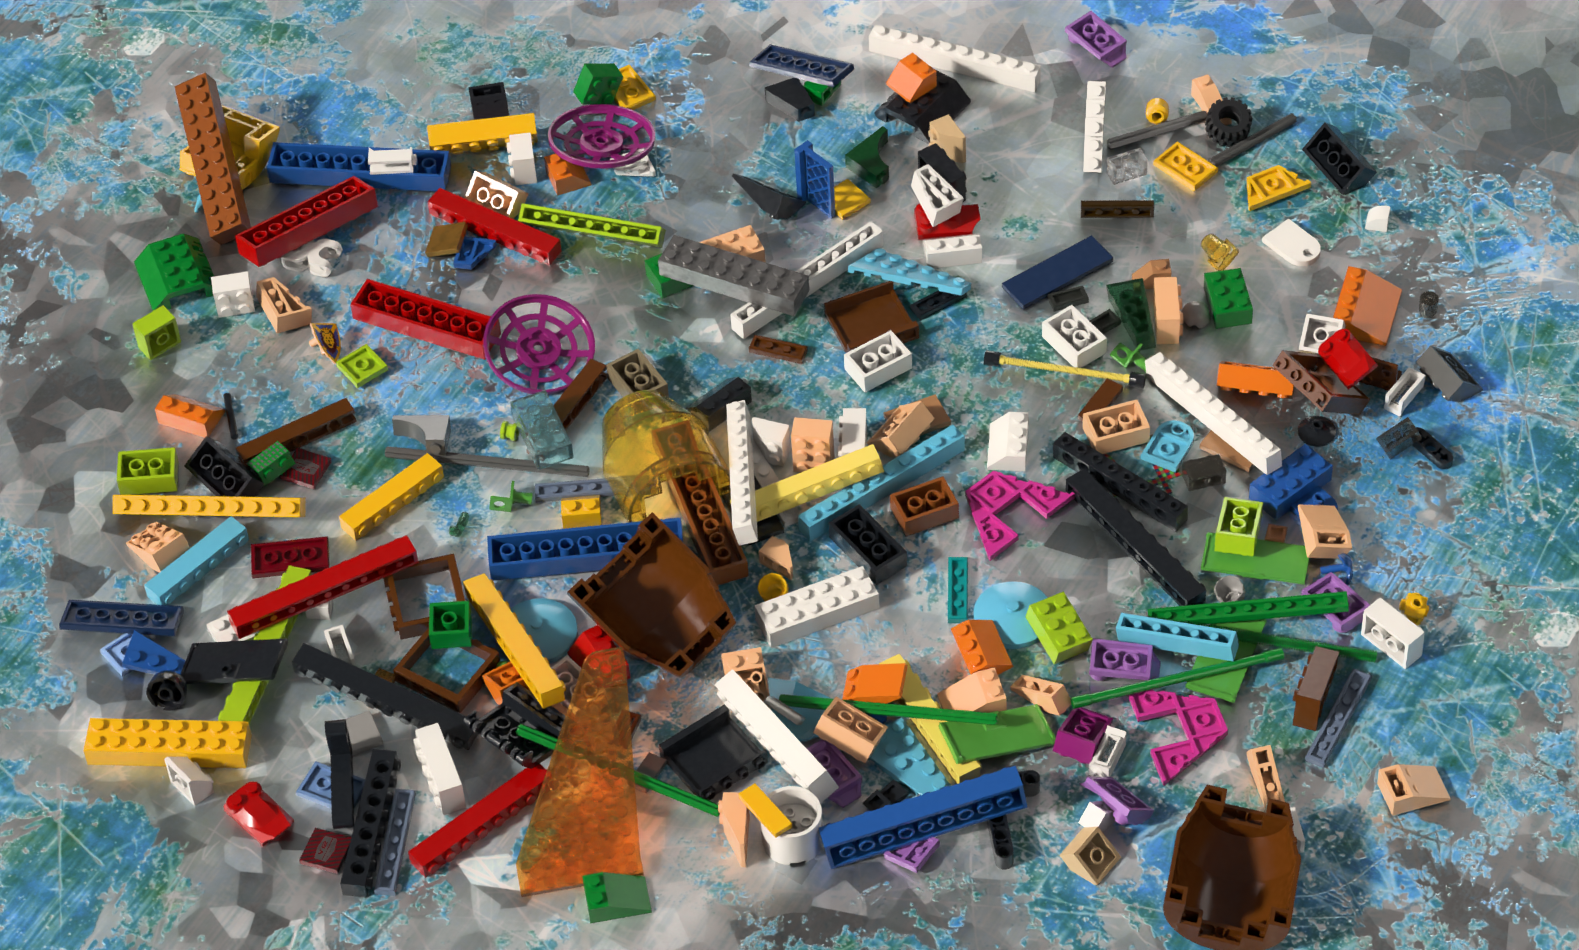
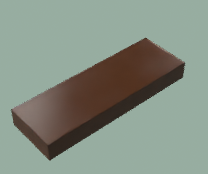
M754 335L749 346V353L799 364L803 363L808 351V346Z
M1107 378L1080 411L1078 420L1083 422V413L1110 407L1123 391V385Z

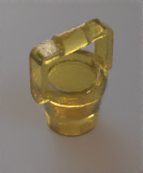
M1215 234L1206 235L1201 242V247L1209 258L1207 261L1217 271H1223L1228 267L1239 253V249L1227 238L1224 241Z

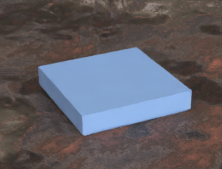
M128 633L123 634L100 649L101 654L122 677L133 671L122 666L133 635Z

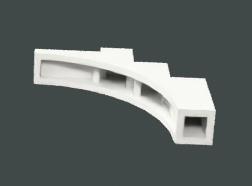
M1088 81L1083 172H1102L1106 81Z

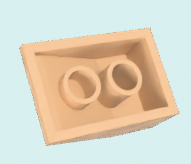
M995 667L975 672L937 693L942 709L985 713L1007 710V698Z
M723 792V800H719L718 803L720 824H723L724 833L741 867H746L750 820L749 808L739 799V793Z

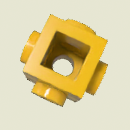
M1408 593L1405 599H1401L1399 610H1402L1401 613L1406 615L1415 625H1420L1424 617H1427L1429 606L1427 605L1428 598L1423 597L1419 593Z

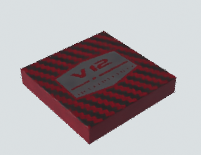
M296 448L292 455L296 464L282 473L280 479L314 490L330 466L331 458Z
M315 828L299 859L300 864L338 874L347 856L351 837Z

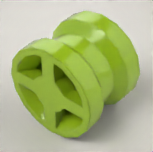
M503 421L500 428V439L505 440L508 438L516 442L520 433V424H510L508 421Z

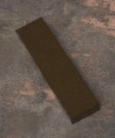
M1154 200L1081 201V218L1154 217Z

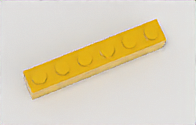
M428 453L341 514L339 516L341 528L357 541L391 515L396 514L402 507L410 504L420 494L425 493L434 484L439 483L444 478L442 465Z

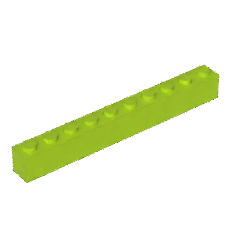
M288 566L286 573L282 574L281 584L276 590L311 576V570ZM299 614L260 630L255 634L254 640L288 639ZM269 680L237 681L233 683V690L226 697L225 707L220 711L218 721H246L250 724Z

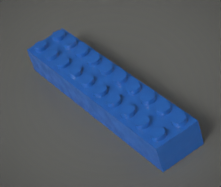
M273 142L267 164V173L270 183L334 186L355 176L373 188L437 191L439 188L444 190L447 188L451 170V159L449 151L412 149L413 154L417 156V165H414L413 173L370 175V165H368L369 148L374 151L399 150V148Z
M681 517L660 519L683 542ZM642 521L487 536L490 577L493 581L599 571L621 552L622 547L637 533L638 525Z
M1012 766L997 772L984 774L978 778L965 780L959 784L945 786L940 790L926 792L914 798H907L892 805H885L873 811H866L854 817H847L835 823H828L818 829L830 868L834 869L1025 809L1028 806L1016 766Z

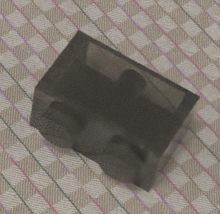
M1409 417L1376 438L1390 460L1422 439Z
M1220 454L1182 462V476L1188 491L1226 483V469Z

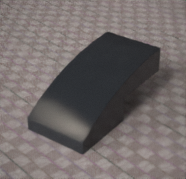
M893 779L881 791L876 790L862 804L869 811H873L885 805L901 802L908 796V792Z

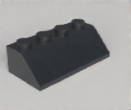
M1326 122L1302 148L1305 154L1342 195L1366 186L1377 173L1337 127Z
M208 436L204 438L184 465L215 496L255 497L264 485L253 472L219 441Z

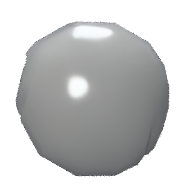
M1199 301L1187 303L1181 311L1183 312V322L1189 327L1196 325L1201 329L1207 326L1211 320L1207 305Z
M1236 576L1222 577L1216 582L1214 587V593L1219 603L1244 600L1246 591L1241 580Z

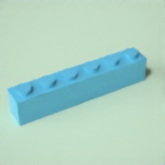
M230 516L144 584L147 597L157 605L171 604L179 595L186 592L197 581H200L208 572L215 569L218 564L230 557L238 548L244 546L249 541L247 528Z
M1121 613L1116 626L1118 641L1153 645L1152 648L1234 662L1239 647L1237 633L1231 630Z

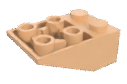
M1298 505L1307 558L1339 559V554L1349 553L1352 549L1350 533L1335 506Z
M158 522L149 524L144 531L133 535L131 540L126 542L127 546L145 563L159 573L190 549L183 533Z
M761 647L721 654L724 676L733 669L764 702L769 697V690Z
M1397 764L1379 769L1377 784L1392 816L1451 799L1435 766Z

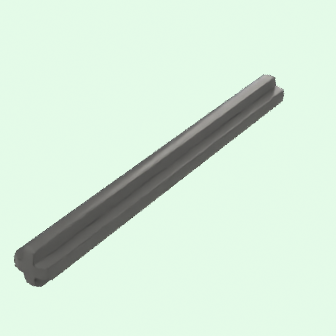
M1203 110L1108 139L1107 145L1109 149H1114L1206 121L1207 113Z
M1290 113L1209 159V162L1216 167L1296 123L1297 117Z

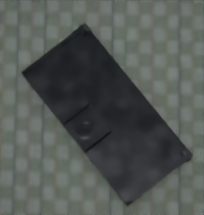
M288 639L192 643L180 675L184 678L186 684L274 680L287 648Z

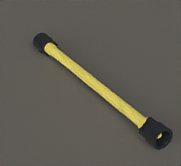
M986 350L984 355V365L999 367V365L1009 364L1102 379H1116V381H1123L1124 383H1129L1128 386L1144 388L1146 373L1131 372L1130 374L1123 375L1106 371L1099 372V370L1092 371V369L1087 370L1085 368L1080 369L1078 367L1073 368L1071 366L1009 358L1001 355V352Z

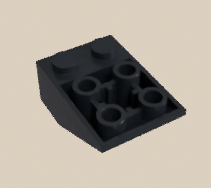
M503 82L468 87L474 120L510 116Z

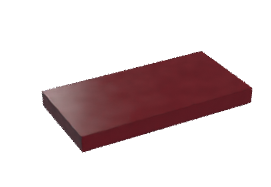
M328 536L251 544L252 579L282 576L284 572L286 573L288 566L309 569L311 573L330 568Z

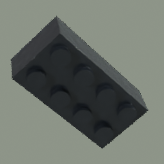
M860 504L828 523L829 538L858 567H864L875 585L907 567V551Z

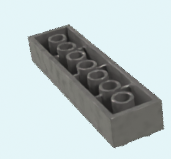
M673 235L658 259L659 275L791 316L796 315L810 291L808 275Z

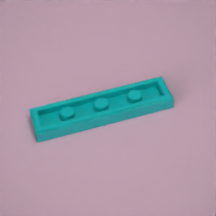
M948 557V623H962L968 620V557Z

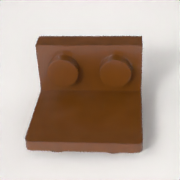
M1371 357L1378 367L1359 382L1389 391L1402 376V371L1398 370L1397 364Z

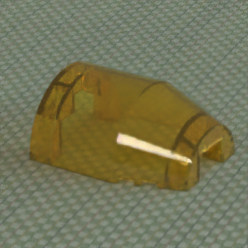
M655 390L633 392L619 399L605 414L602 422L603 475L607 479V483H609L627 523L643 521L647 518L644 499L662 494V482L692 472L695 473L698 481L712 477L719 496L731 492L730 470L705 423L664 393Z

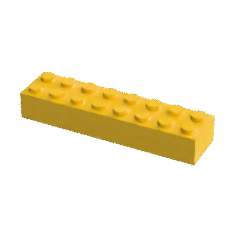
M90 718L83 751L88 765L166 767L164 759L168 756L188 757L192 762H197L200 767L246 768L252 734L249 722Z

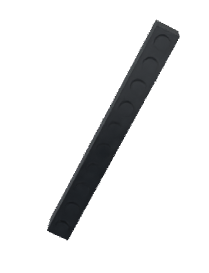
M1082 469L1066 479V492L1069 494L1071 492L1075 493L1074 500L1179 606L1198 605L1206 602L1205 586L1199 583L1193 577V574L1186 570L1180 561L1174 558L1168 549L1162 546L1155 536L1149 533L1143 524L1132 516L1129 510L1122 507L1119 500L1115 497L1113 498L1108 493L1106 487L1101 486L1096 481L1093 474H1089L1085 469Z
M306 643L302 644L292 660L293 670L297 675L311 678L316 684H324L336 693H344L351 700H359L371 709H379L386 716H394L406 725L411 724L420 729L438 723L444 739L459 749L469 750L478 736V733H475L463 724L466 716Z

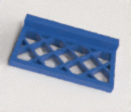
M807 140L794 149L797 198L804 201L808 200L832 219L836 216L833 165L813 151V144Z

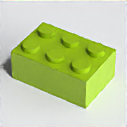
M175 447L118 452L117 484L120 494L178 491L179 461Z
M1224 497L1216 529L1214 551L1254 556L1262 521L1263 502Z
M1064 591L1029 605L1025 617L1054 665L1089 650L1093 639Z

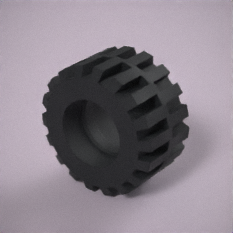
M1226 97L1223 98V101L1219 99L1216 101V104L1213 103L1211 108H1209L1205 122V130L1208 132V137L1213 138L1212 141L1214 143L1219 142L1220 146L1226 144V147L1246 139L1249 135L1253 119L1251 110L1247 109L1248 105L1246 103L1242 104L1241 100L1236 101L1232 97L1231 100H1228ZM1230 118L1236 121L1238 125L1226 126L1220 120Z

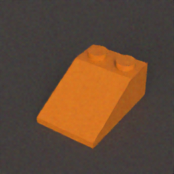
M906 663L861 665L849 670L846 676L842 700L887 704L902 698L908 665Z

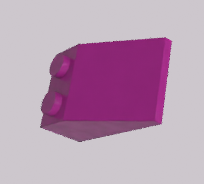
M1083 707L1073 709L1058 729L1053 751L1063 757L1076 759L1080 763L1090 764L1103 739L1107 725L1111 726L1113 718Z

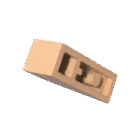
M1208 74L1192 80L1191 95L1202 111L1204 110L1208 114L1209 108H1211L1213 103L1216 104V101L1219 99L1223 101L1220 93ZM1230 118L1220 120L1226 126L1232 124Z
M1022 675L1010 686L1013 692L1034 705L1038 704L1040 709L1047 713L1060 716L1071 705V699L1063 684Z
M1271 745L1247 751L1246 754L1251 773L1264 808L1268 798L1285 802Z

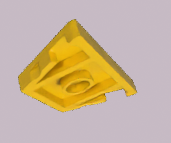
M1280 165L1248 176L1246 181L1248 210H1255L1311 188V181L1299 179L1298 174L1287 171L1286 168Z

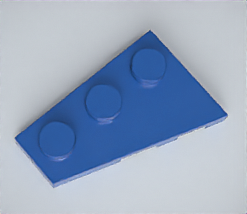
M135 630L122 662L124 668L153 675L165 670L181 674L185 664L184 659Z

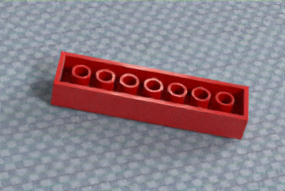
M352 176L235 235L238 252L258 267L265 266L274 259L280 258L284 254L294 251L298 247L377 208L375 188Z
M370 279L365 281L350 304L352 316L355 320L477 358L486 359L483 338L486 325L491 316ZM499 319L495 322L490 333L491 336L497 338L501 335ZM489 343V352L495 344Z

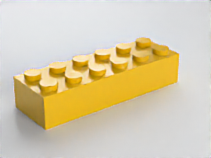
M534 113L427 125L430 150L449 151V153L454 155L463 154V151L476 153L480 152L481 149L498 150L499 147L505 146L507 148L506 143L510 142L509 135L530 132L532 146L534 143H538Z

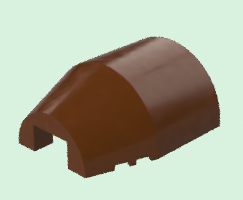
M653 512L638 525L637 533L596 575L593 574L586 581L581 578L567 591V595L623 651L679 678L684 677L697 667L725 639L736 624L726 601H724L719 592L718 585L715 584L709 568Z
M1206 785L1195 802V806L1188 813L1184 823L1176 833L1163 904L1164 916L1170 926L1180 935L1210 949H1269L1283 941L1289 933L1301 864V855L1297 849V837H1295L1293 831L1294 824L1290 805L1287 802L1268 798L1265 810L1262 812L1226 804L1227 789Z

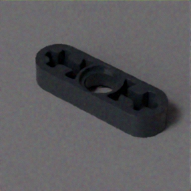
M1415 427L1410 430L1409 443L1438 468L1444 470L1451 468L1453 454L1424 429ZM1434 446L1436 450L1429 451L1426 447Z

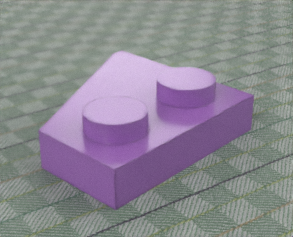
M932 837L898 848L892 852H884V857L886 860L918 873L940 846V841Z

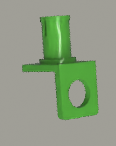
M1119 343L1110 353V356L1125 368L1134 362L1146 372L1145 360L1147 359L1140 354V349L1143 346L1142 343L1134 351ZM1118 350H1123V351H1125L1126 354H1127V357H1126V358H1120V357L1117 355V351H1118Z
M512 481L510 498L491 496L489 509L511 512L512 504L514 503L531 505L533 493L516 491L514 489L515 481ZM497 501H501L505 505L497 506L494 503Z

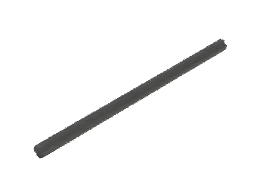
M389 446L385 449L386 458L417 461L427 454L426 450ZM446 452V456H432L439 463L579 477H588L590 472L589 466L450 452Z

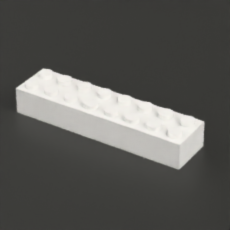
M733 669L715 684V687L719 690L716 694L727 708L735 714L736 718L746 726L748 731L758 739L759 743L769 751L771 756L781 764L782 768L793 777L800 787L812 792L820 803L839 788L827 770Z

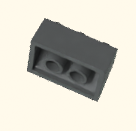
M1430 345L1416 361L1421 367L1419 370L1427 377L1429 376L1431 384L1442 391L1441 395L1447 401L1452 400L1459 403L1483 390L1451 352Z

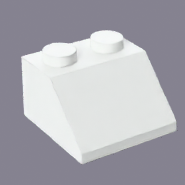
M1306 314L1299 351L1318 354L1319 346L1338 330L1345 329L1344 320Z
M753 417V440L768 463L784 466L791 451L789 425Z
M167 756L164 759L171 783L194 806L214 793L212 778L209 774H204L201 771L197 762H192L188 757Z

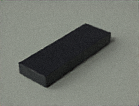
M938 290L911 304L910 309L922 320L966 298L967 292L963 295H956Z

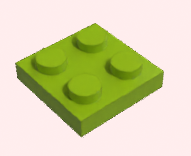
M367 344L336 362L337 368L357 389L388 371L387 364Z

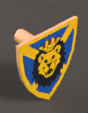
M310 323L315 337L309 341L310 346L315 347L319 345L322 356L326 355L335 364L341 350V340L336 323Z

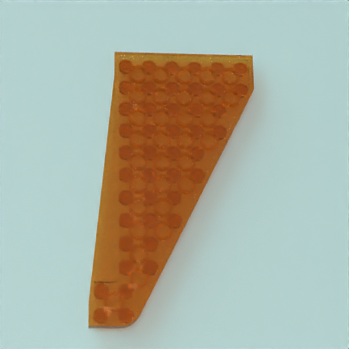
M623 647L592 652L583 662L516 862L521 897L584 886L583 875L600 872L644 876L640 856L627 672Z

